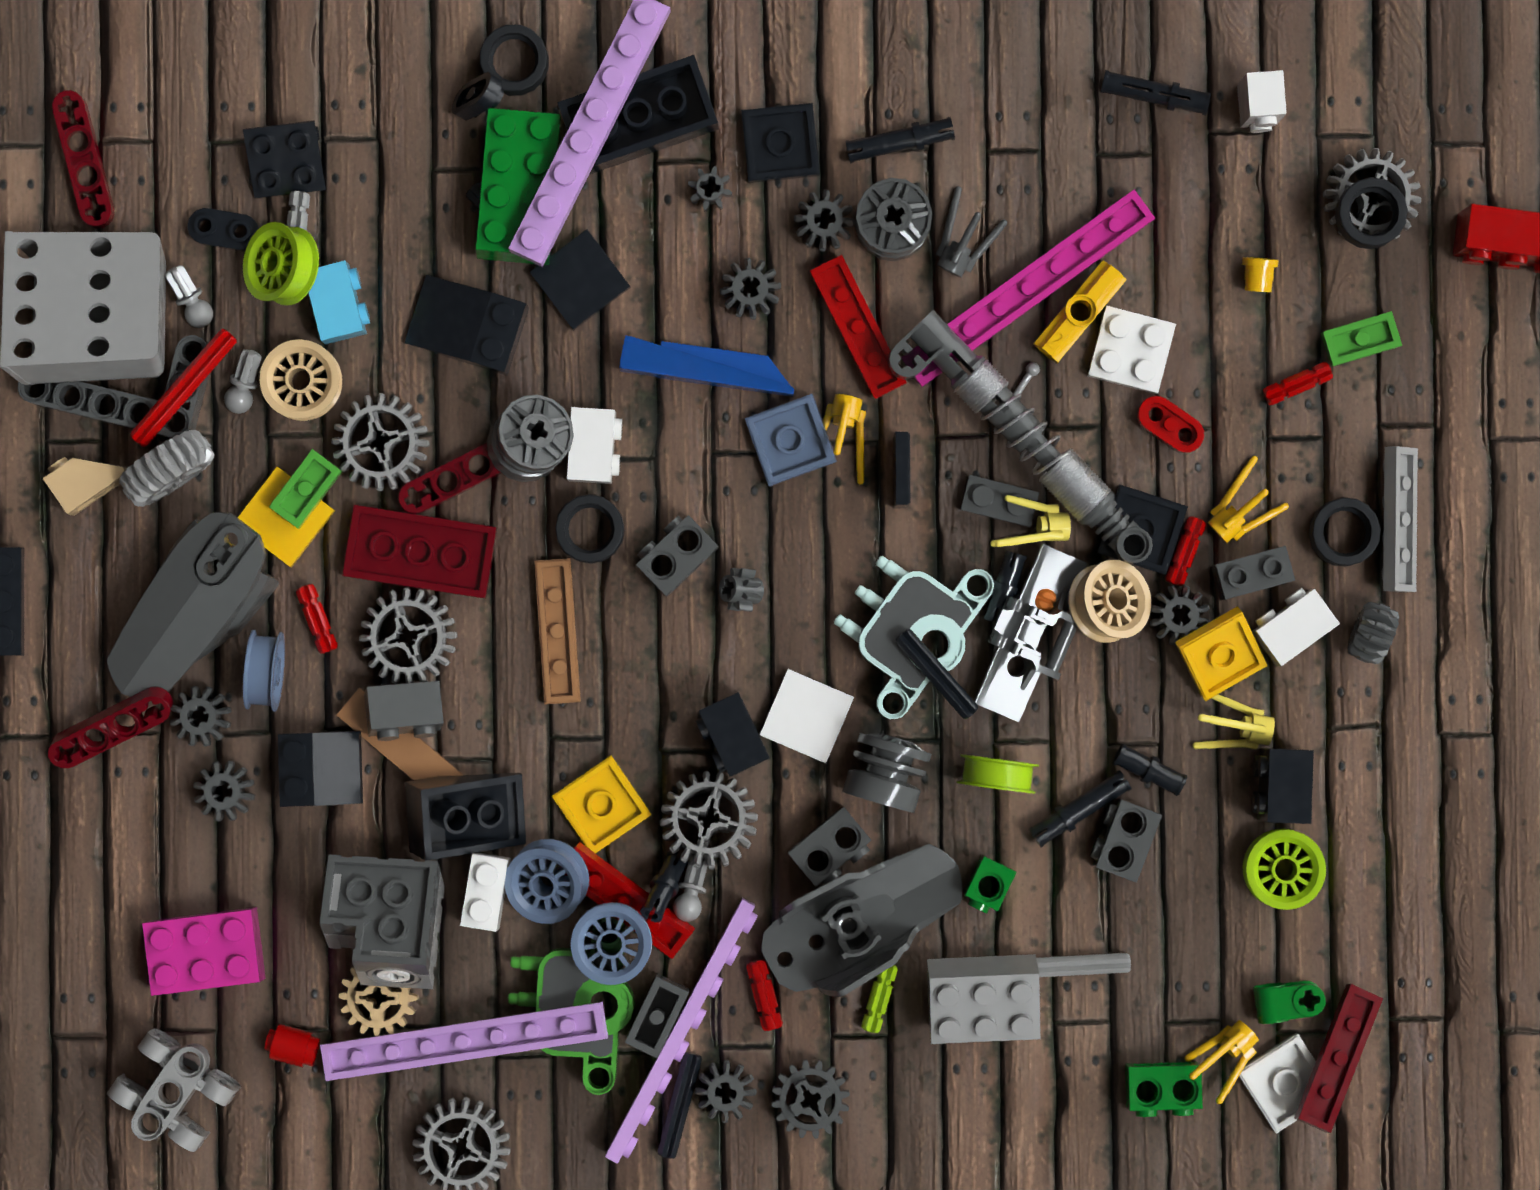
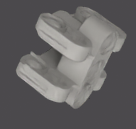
M154 1028L147 1032L138 1045L140 1052L163 1067L150 1089L147 1090L140 1084L127 1078L125 1074H122L116 1078L107 1091V1095L120 1106L131 1111L136 1110L131 1121V1128L139 1139L144 1141L154 1140L169 1128L170 1130L167 1135L170 1139L184 1149L195 1152L202 1146L210 1131H206L187 1117L188 1112H182L194 1092L198 1090L215 1103L226 1106L233 1100L241 1085L221 1070L213 1069L210 1071V1055L204 1046L189 1044L180 1049L181 1044L176 1039ZM171 1082L179 1088L180 1096L177 1101L168 1100L164 1096L163 1087L165 1083ZM145 1113H150L159 1121L157 1131H149L144 1127L143 1116Z

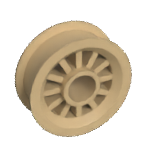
M302 339L290 340L275 347L265 358L260 371V388L266 402L276 412L289 419L308 421L323 416L336 404L342 390V373L336 359L321 345ZM299 355L298 365H296L292 356ZM306 355H311L312 357L306 365ZM286 359L291 366L289 369L281 365ZM319 360L323 365L313 370ZM278 369L286 373L285 376H276ZM299 371H307L310 375L309 385L302 390L295 389L292 384L294 375ZM324 372L327 374V378L316 377ZM276 382L286 383L278 389L276 388ZM317 384H326L325 391L323 392L316 387ZM289 391L288 395L283 400L280 397V395ZM313 391L321 395L317 401L314 400L311 394ZM297 394L296 406L290 405ZM304 396L307 397L310 405L303 406Z
M1107 560L1098 565L1086 567L1076 575L1069 591V609L1076 626L1084 635L1097 642L1111 643L1122 638L1134 636L1144 628L1151 612V594L1144 577L1134 566L1121 560Z

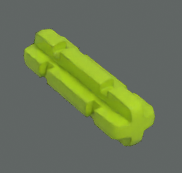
M893 965L877 975V981L873 982L866 1006L868 1013L864 1014L861 1024L863 1030L872 1033L880 1032L883 1023L881 1016L885 1014L893 988L891 982L895 981L898 971L897 966Z

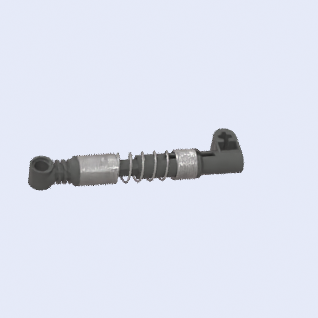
M934 310L895 345L888 357V367L893 375L904 380L912 379L933 361L951 380V388L954 392H957L959 398H962L964 403H967L974 413L980 411L982 413L981 420L988 419L995 427L994 434L1001 433L1008 440V448L1014 447L1019 453L1023 450L1020 455V461H1025L1032 456L1038 463L1033 469V475L1046 470L1039 479V482H1042L1044 487H1047L1049 492H1052V495L1057 497L1059 503H1062L1064 508H1067L1069 513H1072V516L1077 518L1081 525H1089L1091 528L1096 526L1095 533L1097 535L1102 533L1101 539L1103 541L1109 540L1107 545L1119 560L1132 564L1142 562L1148 558L1153 547L1152 538L1134 520L1128 522L1130 516L1127 513L1123 516L1121 513L1124 510L1121 507L1115 508L1117 502L1114 500L1115 494L1106 486V483H1103L1101 478H1098V475L1093 473V470L1086 465V462L1081 460V457H1078L1076 452H1073V449L1060 454L1055 448V445L1060 440V435L1047 440L1041 434L1046 428L1047 422L1041 423L1033 415L1034 408L1027 409L1020 401L1021 394L1014 395L1007 388L1008 381H1006V378H1003L1001 373H998V370L993 368V365L984 356H977ZM911 338L926 353L929 359L925 362L917 355L912 361L915 366L913 369L908 365L902 369L898 365L901 360L898 354L902 352L904 355H907L912 351L913 348L906 342ZM953 353L971 375H968L949 355ZM1129 535H1134L1141 541V550L1135 556L1129 555L1124 550V540Z

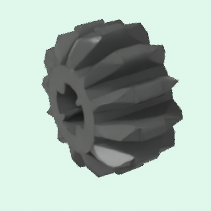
M824 190L823 201H819L814 192L810 193L809 199L812 206L802 201L798 204V208L807 215L798 214L794 216L795 223L806 224L796 231L797 236L803 237L810 233L806 246L810 248L816 239L820 240V252H825L826 241L829 240L835 250L839 249L840 243L836 236L838 235L844 240H849L851 234L842 227L855 226L854 219L844 218V216L853 211L852 206L846 205L839 208L844 198L843 195L838 194L834 201L831 202L829 201V190ZM821 213H828L829 219L834 218L835 223L828 224V229H821L820 222L817 224L814 222V219L821 218Z
M745 258V270L743 271L735 262L731 264V269L736 277L723 274L722 280L732 286L721 288L720 295H733L724 305L727 309H730L738 303L736 317L741 318L745 308L750 309V319L755 320L757 316L755 308L757 307L765 315L770 313V309L765 301L778 304L779 298L769 293V291L780 290L781 283H768L769 280L775 277L776 271L771 269L763 275L762 271L765 267V261L760 260L755 270L751 269V259ZM751 280V285L754 281L759 284L757 287L758 295L751 298L750 293H748L747 297L742 294L744 291L743 283Z
M1187 585L1182 587L1179 597L1175 586H1169L1168 595L1170 600L1164 594L1157 593L1155 597L1162 604V607L1151 605V612L1159 614V618L1150 620L1149 625L1157 626L1161 624L1163 626L1156 634L1158 639L1165 637L1170 632L1168 642L1172 646L1176 645L1175 642L1178 640L1179 634L1183 638L1189 634V631L1197 630V624L1204 626L1210 622L1207 618L1199 617V613L1210 610L1209 605H1201L1199 607L1196 605L1203 595L1197 592L1188 599L1190 587ZM1176 606V609L1184 607L1186 609L1184 618L1187 621L1185 624L1182 622L1173 623L1172 619L1175 616L1171 611L1173 607Z
M1368 602L1363 605L1351 631L1347 647L1348 654L1365 663H1381L1388 654V650L1396 635L1399 625L1398 612L1382 603Z
M198 686L191 687V698L183 692L179 693L178 698L184 705L183 707L172 705L171 711L180 713V718L170 720L171 726L181 724L183 726L177 732V738L182 739L190 733L188 745L195 746L200 737L204 747L211 745L210 734L215 739L222 740L224 736L218 729V726L223 728L231 727V722L221 719L222 714L232 712L231 707L219 708V705L226 697L223 694H219L211 700L213 695L212 687H206L202 696ZM204 707L206 709L204 714L209 715L208 721L197 725L195 722L198 719H193L194 711H201Z
M216 761L212 763L214 775L207 769L200 771L201 776L207 782H194V788L204 790V795L194 797L195 803L207 801L208 804L201 811L203 815H208L215 808V821H222L225 811L228 819L234 821L237 819L235 807L240 812L247 813L249 808L242 800H255V794L245 792V787H252L255 785L254 779L244 782L241 780L248 771L245 767H241L234 774V761H228L224 771L221 763ZM228 782L230 785L227 788H232V796L221 800L219 797L222 794H217V787Z
M724 1060L723 1072H719L717 1065L711 1063L709 1069L713 1077L705 1073H700L699 1075L701 1082L708 1086H698L695 1088V1094L708 1095V1097L698 1102L699 1108L702 1109L711 1104L712 1108L708 1113L710 1119L716 1116L718 1110L723 1111V1123L728 1122V1111L731 1110L734 1116L740 1120L743 1115L738 1106L741 1105L748 1110H751L753 1107V1103L743 1096H755L757 1094L756 1088L744 1087L754 1080L753 1075L747 1074L740 1078L739 1076L744 1069V1065L741 1063L736 1066L734 1072L729 1071V1060ZM725 1082L729 1083L730 1089L736 1090L735 1096L730 1094L729 1100H723L722 1094L716 1093L715 1090L717 1087L721 1089L722 1083Z

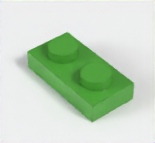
M1392 311L1321 333L1331 367L1402 346Z
M312 449L269 507L300 529L343 471Z

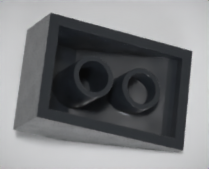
M426 275L405 344L508 376L529 307L527 303L496 293Z
M521 773L438 776L405 782L409 852L419 858L434 860L526 844Z

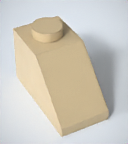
M64 457L48 468L50 474L45 476L43 480L68 515L75 516L120 485V477L127 468L71 458L68 461Z

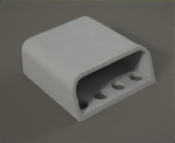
M5 231L0 368L24 385L159 377L164 371L166 311V260L160 237L153 232ZM18 248L26 253L29 258L20 257L17 253ZM31 275L34 277V289L26 292L19 290L16 287L19 278ZM29 308L33 310V322L26 325L16 322L15 317L18 311ZM24 341L31 342V356L19 358L14 354L17 344Z

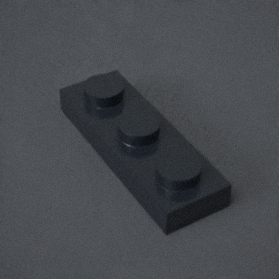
M0 547V656H24V548Z

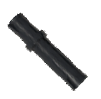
M1105 70L1100 92L1164 105L1170 111H1174L1177 108L1201 113L1202 115L1207 114L1211 93L1209 92L1205 93L1183 88L1177 82L1169 85L1113 73ZM1134 88L1144 89V90H1148V91H1152V92H1147V91L1138 90V89H1134Z
M951 117L919 125V122L911 123L912 127L850 141L846 140L847 151L862 148L860 151L848 153L850 164L855 161L915 147L919 151L924 149V145L955 140L953 129L938 132L941 129L953 127Z
M1120 770L1116 771L1115 774L1066 806H1057L1054 808L1055 813L1033 827L1028 828L1033 838L1036 837V842L1040 848L1066 830L1068 832L1076 829L1075 824L1125 792L1132 790L1127 779L1123 781L1125 777Z

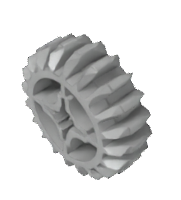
M1374 148L1370 153V159H1368L1366 151L1360 149L1357 151V161L1350 154L1344 157L1346 167L1339 163L1333 167L1338 177L1328 176L1326 178V183L1335 189L1323 191V197L1333 199V202L1324 206V211H1336V205L1341 195L1354 184L1348 181L1353 173L1360 170L1373 169L1377 170L1374 178L1387 180L1390 177L1405 197L1408 209L1407 217L1416 218L1418 211L1409 205L1421 203V197L1411 195V192L1420 188V183L1414 182L1409 184L1407 179L1411 178L1415 172L1413 169L1408 170L1406 173L1401 171L1400 168L1406 162L1403 158L1397 161L1395 165L1391 163L1393 152L1388 151L1382 160L1380 159L1379 148ZM1375 193V198L1379 202L1376 201L1369 208V197L1367 195L1361 194L1355 198L1358 205L1357 219L1351 213L1350 217L1356 229L1364 234L1374 235L1381 233L1391 223L1390 221L1381 225L1367 224L1374 211H1392L1391 204L1379 193ZM1335 216L1329 220L1331 225L1336 224ZM1406 220L1402 230L1407 231L1411 227L1408 220Z
M379 393L377 405H374L371 396L366 395L364 396L365 408L362 409L356 401H353L351 407L356 414L351 416L346 411L341 412V417L347 420L348 423L346 427L341 424L334 425L335 430L343 433V438L334 437L331 439V443L343 445V449L334 452L333 456L335 459L346 457L347 460L339 466V469L343 472L351 468L354 469L349 476L350 481L356 482L363 475L361 485L363 488L368 489L372 479H374L376 490L383 491L384 480H388L390 488L394 490L398 488L395 477L400 476L401 480L407 484L411 480L406 474V470L410 468L414 473H420L421 469L413 464L415 458L421 461H426L428 458L427 455L418 452L419 447L426 448L430 446L428 440L418 438V435L427 433L428 428L427 426L415 427V424L422 419V415L415 413L408 417L407 415L413 407L409 402L405 403L400 410L398 409L400 403L398 396H393L390 404L386 405L385 394ZM387 413L400 418L407 429L386 431L378 414ZM368 417L369 432L367 437L352 445L356 428ZM377 431L382 433L383 437L389 436L391 438L389 442L384 444V454L379 452V448L375 447L373 449L370 447L372 443L377 441ZM409 440V449L405 458L399 465L394 467L392 457L394 448ZM370 453L376 454L379 463L382 465L383 472L365 469L360 465L355 456Z
M197 430L184 431L180 435L166 440L161 445L144 454L143 457L136 460L133 465L129 466L122 473L119 480L123 487L122 491L137 507H144L154 501H159L198 476L201 471L211 464L215 454L210 448V443Z
M410 588L403 589V599L399 600L396 591H390L389 597L392 602L390 604L382 597L377 598V604L382 610L378 612L370 607L367 609L366 612L375 619L373 623L361 621V626L369 628L371 631L370 635L363 634L359 636V641H370L371 647L364 648L361 651L362 655L367 656L374 653L376 656L368 663V666L375 668L381 663L383 667L378 674L381 678H385L390 670L393 671L392 683L394 684L399 683L402 674H405L406 684L414 683V674L418 675L420 682H427L428 679L425 672L427 669L434 676L440 675V671L435 666V663L438 661L442 665L448 666L450 661L442 656L444 650L450 653H455L456 647L446 645V639L458 637L457 632H446L445 628L455 623L454 618H447L445 620L441 618L448 611V607L443 605L435 610L433 607L437 603L438 597L434 595L428 599L427 603H424L425 591L421 589L417 591L415 599H411ZM404 607L420 608L432 618L433 622L415 626L410 621L409 616L406 615ZM394 612L396 630L393 635L380 641L382 624ZM404 625L407 626L409 631L420 632L425 630V632L417 634V640L413 639L415 644L412 647L406 642L392 643L400 639V634H404L401 632L405 628ZM437 632L436 647L431 656L423 662L420 648L421 642L424 638ZM398 647L402 648L407 653L408 658L411 659L413 667H402L393 663L387 658L384 651Z
M704 771L702 775L704 782L697 783L696 776L691 774L689 775L691 784L689 788L681 781L676 783L677 789L681 793L680 796L674 792H668L667 799L674 803V806L662 805L661 811L671 817L661 819L660 826L672 828L663 834L664 841L676 839L670 846V851L674 854L683 848L684 851L680 857L683 863H686L691 855H694L695 868H700L702 858L708 859V867L711 870L715 868L714 858L720 857L724 867L729 865L726 854L731 852L734 858L740 859L742 855L737 848L738 844L743 848H750L751 842L744 835H756L757 829L747 825V823L757 821L758 815L753 812L746 813V811L755 806V802L753 799L741 801L748 794V790L746 787H743L734 792L733 790L737 785L735 778H731L725 786L723 785V773L718 772L716 781L710 782L709 772ZM710 793L702 807L683 808L693 797ZM721 795L730 800L736 807L739 814V822L731 820L730 817L723 815L719 811ZM713 805L715 820L719 819L720 822L711 823L704 836L703 821H698L700 817L706 818L708 813L711 812ZM679 819L687 820L689 824L698 828L697 845L692 844L684 837L679 828ZM729 831L734 832V835L726 843L717 847L707 848L715 834L720 832L729 833Z
M468 1097L463 1098L461 1108H457L456 1100L450 1098L448 1100L449 1111L446 1112L443 1105L438 1103L434 1107L438 1115L437 1118L429 1112L423 1116L430 1127L420 1124L416 1127V1131L425 1136V1138L413 1140V1146L423 1148V1151L413 1155L414 1161L426 1160V1164L422 1165L418 1172L422 1175L431 1170L433 1175L427 1181L430 1186L439 1178L443 1181L440 1190H447L449 1184L454 1185L453 1190H462V1185H466V1190H475L474 1183L476 1182L482 1190H487L489 1184L485 1178L486 1176L493 1181H497L500 1178L499 1173L493 1167L499 1169L506 1168L508 1163L498 1156L510 1154V1147L500 1146L501 1142L509 1140L510 1134L505 1132L497 1133V1130L502 1128L505 1122L503 1119L496 1121L494 1124L490 1121L496 1113L494 1108H491L486 1115L480 1113L484 1105L483 1101L479 1100L474 1110L469 1109L470 1099ZM455 1118L467 1119L463 1130L459 1133L453 1134L447 1131L443 1133L437 1130L441 1124ZM477 1124L486 1131L489 1137L491 1153L485 1151L484 1147H481L475 1141L474 1133ZM469 1131L466 1147L471 1151L468 1154L465 1150L455 1163L457 1146L452 1141L456 1140L458 1143L461 1138L463 1139L466 1132ZM433 1141L439 1143V1146L444 1148L449 1155L446 1170L435 1158ZM471 1160L486 1163L485 1167L470 1175L456 1174L460 1164L464 1161Z

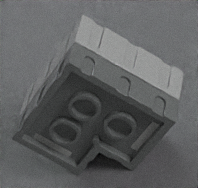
M328 854L319 924L329 948H352V963L360 985L433 989V970L436 967L438 951L437 935L438 932L440 933L442 916L441 900L444 898L445 890L438 861L425 860V862H418L413 859L396 858L384 860L378 859V857L352 856L350 858Z

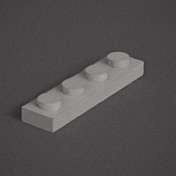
M1389 446L1385 447L1383 461V591L1416 592L1418 448Z

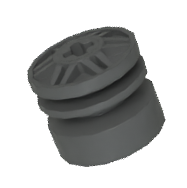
M888 178L876 182L864 192L857 206L855 230L859 242L868 253L880 260L898 261L910 257L922 247L931 228L932 210L929 199L919 186L906 179ZM892 209L895 214L902 213L899 221L900 225L896 226L893 221L888 223L885 221L888 216V210Z
M542 395L523 396L511 402L490 427L487 438L488 455L495 468L507 478L519 482L537 481L548 475L570 451L574 437L572 421L566 410L555 400ZM531 429L537 431L536 437L538 439L536 441L530 438Z
M859 733L857 741L871 745L872 749L870 754L854 750L853 755L866 762L867 766L865 770H848L842 792L915 813L921 790L907 783L908 776L925 777L927 771L911 767L914 758L930 762L932 754L927 753L913 742L886 734Z

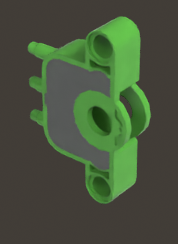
M611 917L612 923L617 925L619 919ZM601 918L598 921L600 924L606 922V918ZM624 923L622 924L620 931L622 932L625 930ZM593 925L592 932L599 935V931ZM619 937L610 942L601 940L602 947L606 952L616 953L621 950L622 942ZM591 938V943L597 942L596 940ZM571 948L554 949L547 953L545 957H511L510 966L512 968L538 971L537 993H509V1004L536 1007L537 1012L590 1004L592 996L602 991L609 992L616 998L618 1004L615 1014L605 1017L608 1032L607 1039L541 1049L546 1054L553 1056L584 1058L582 1078L586 1090L595 1095L609 1092L614 1086L617 1077L618 1031L622 1030L629 1022L635 1006L634 994L628 983L605 985L589 979L576 966ZM597 948L588 949L586 953L590 957L598 950ZM600 955L592 962L599 967L603 957ZM616 958L617 968H623L624 964L619 958ZM611 959L607 960L604 969L612 970ZM599 1067L604 1068L609 1073V1082L604 1086L595 1085L590 1079L591 1070Z

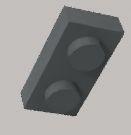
M969 475L960 510L1030 528L1035 509L1005 501V496L1012 495L1037 502L1039 492Z

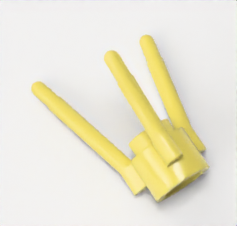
M1006 495L1005 501L1042 511L1045 514L1037 518V533L992 540L990 545L992 547H1003L1039 541H1068L1071 533L1070 516L1068 512H1059V504H1044L1021 497Z
M1218 694L1211 699L1249 716H1244L1242 721L1199 714L1198 720L1240 729V737L1246 739L1194 742L1192 747L1194 749L1246 747L1257 750L1259 744L1270 745L1274 733L1275 720L1273 717L1264 716V710L1248 707Z

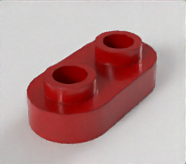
M1161 396L1149 397L1140 404L1137 411V419L1141 427L1179 453H1190L1200 447L1204 440V429L1201 423ZM1153 408L1161 412V419L1157 422L1149 418V411ZM1181 429H1187L1191 433V438L1188 442H1183L1179 439L1178 433Z

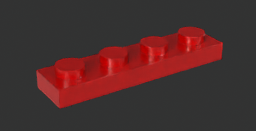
M840 255L810 270V274L873 399L876 400L906 385V380L897 378L888 367V357L891 350L843 256Z
M579 842L574 849L583 858L589 873V887L586 896L598 905L610 902L621 903L632 907L640 913L649 893ZM668 907L660 922H652L651 918L656 910L652 908L648 918L645 919L651 931L652 945L673 959L695 928L688 922L677 918ZM623 921L628 927L631 926L627 921Z

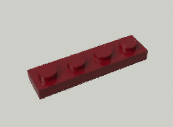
M1346 984L1294 1119L1323 1132H1332L1383 998L1353 984Z

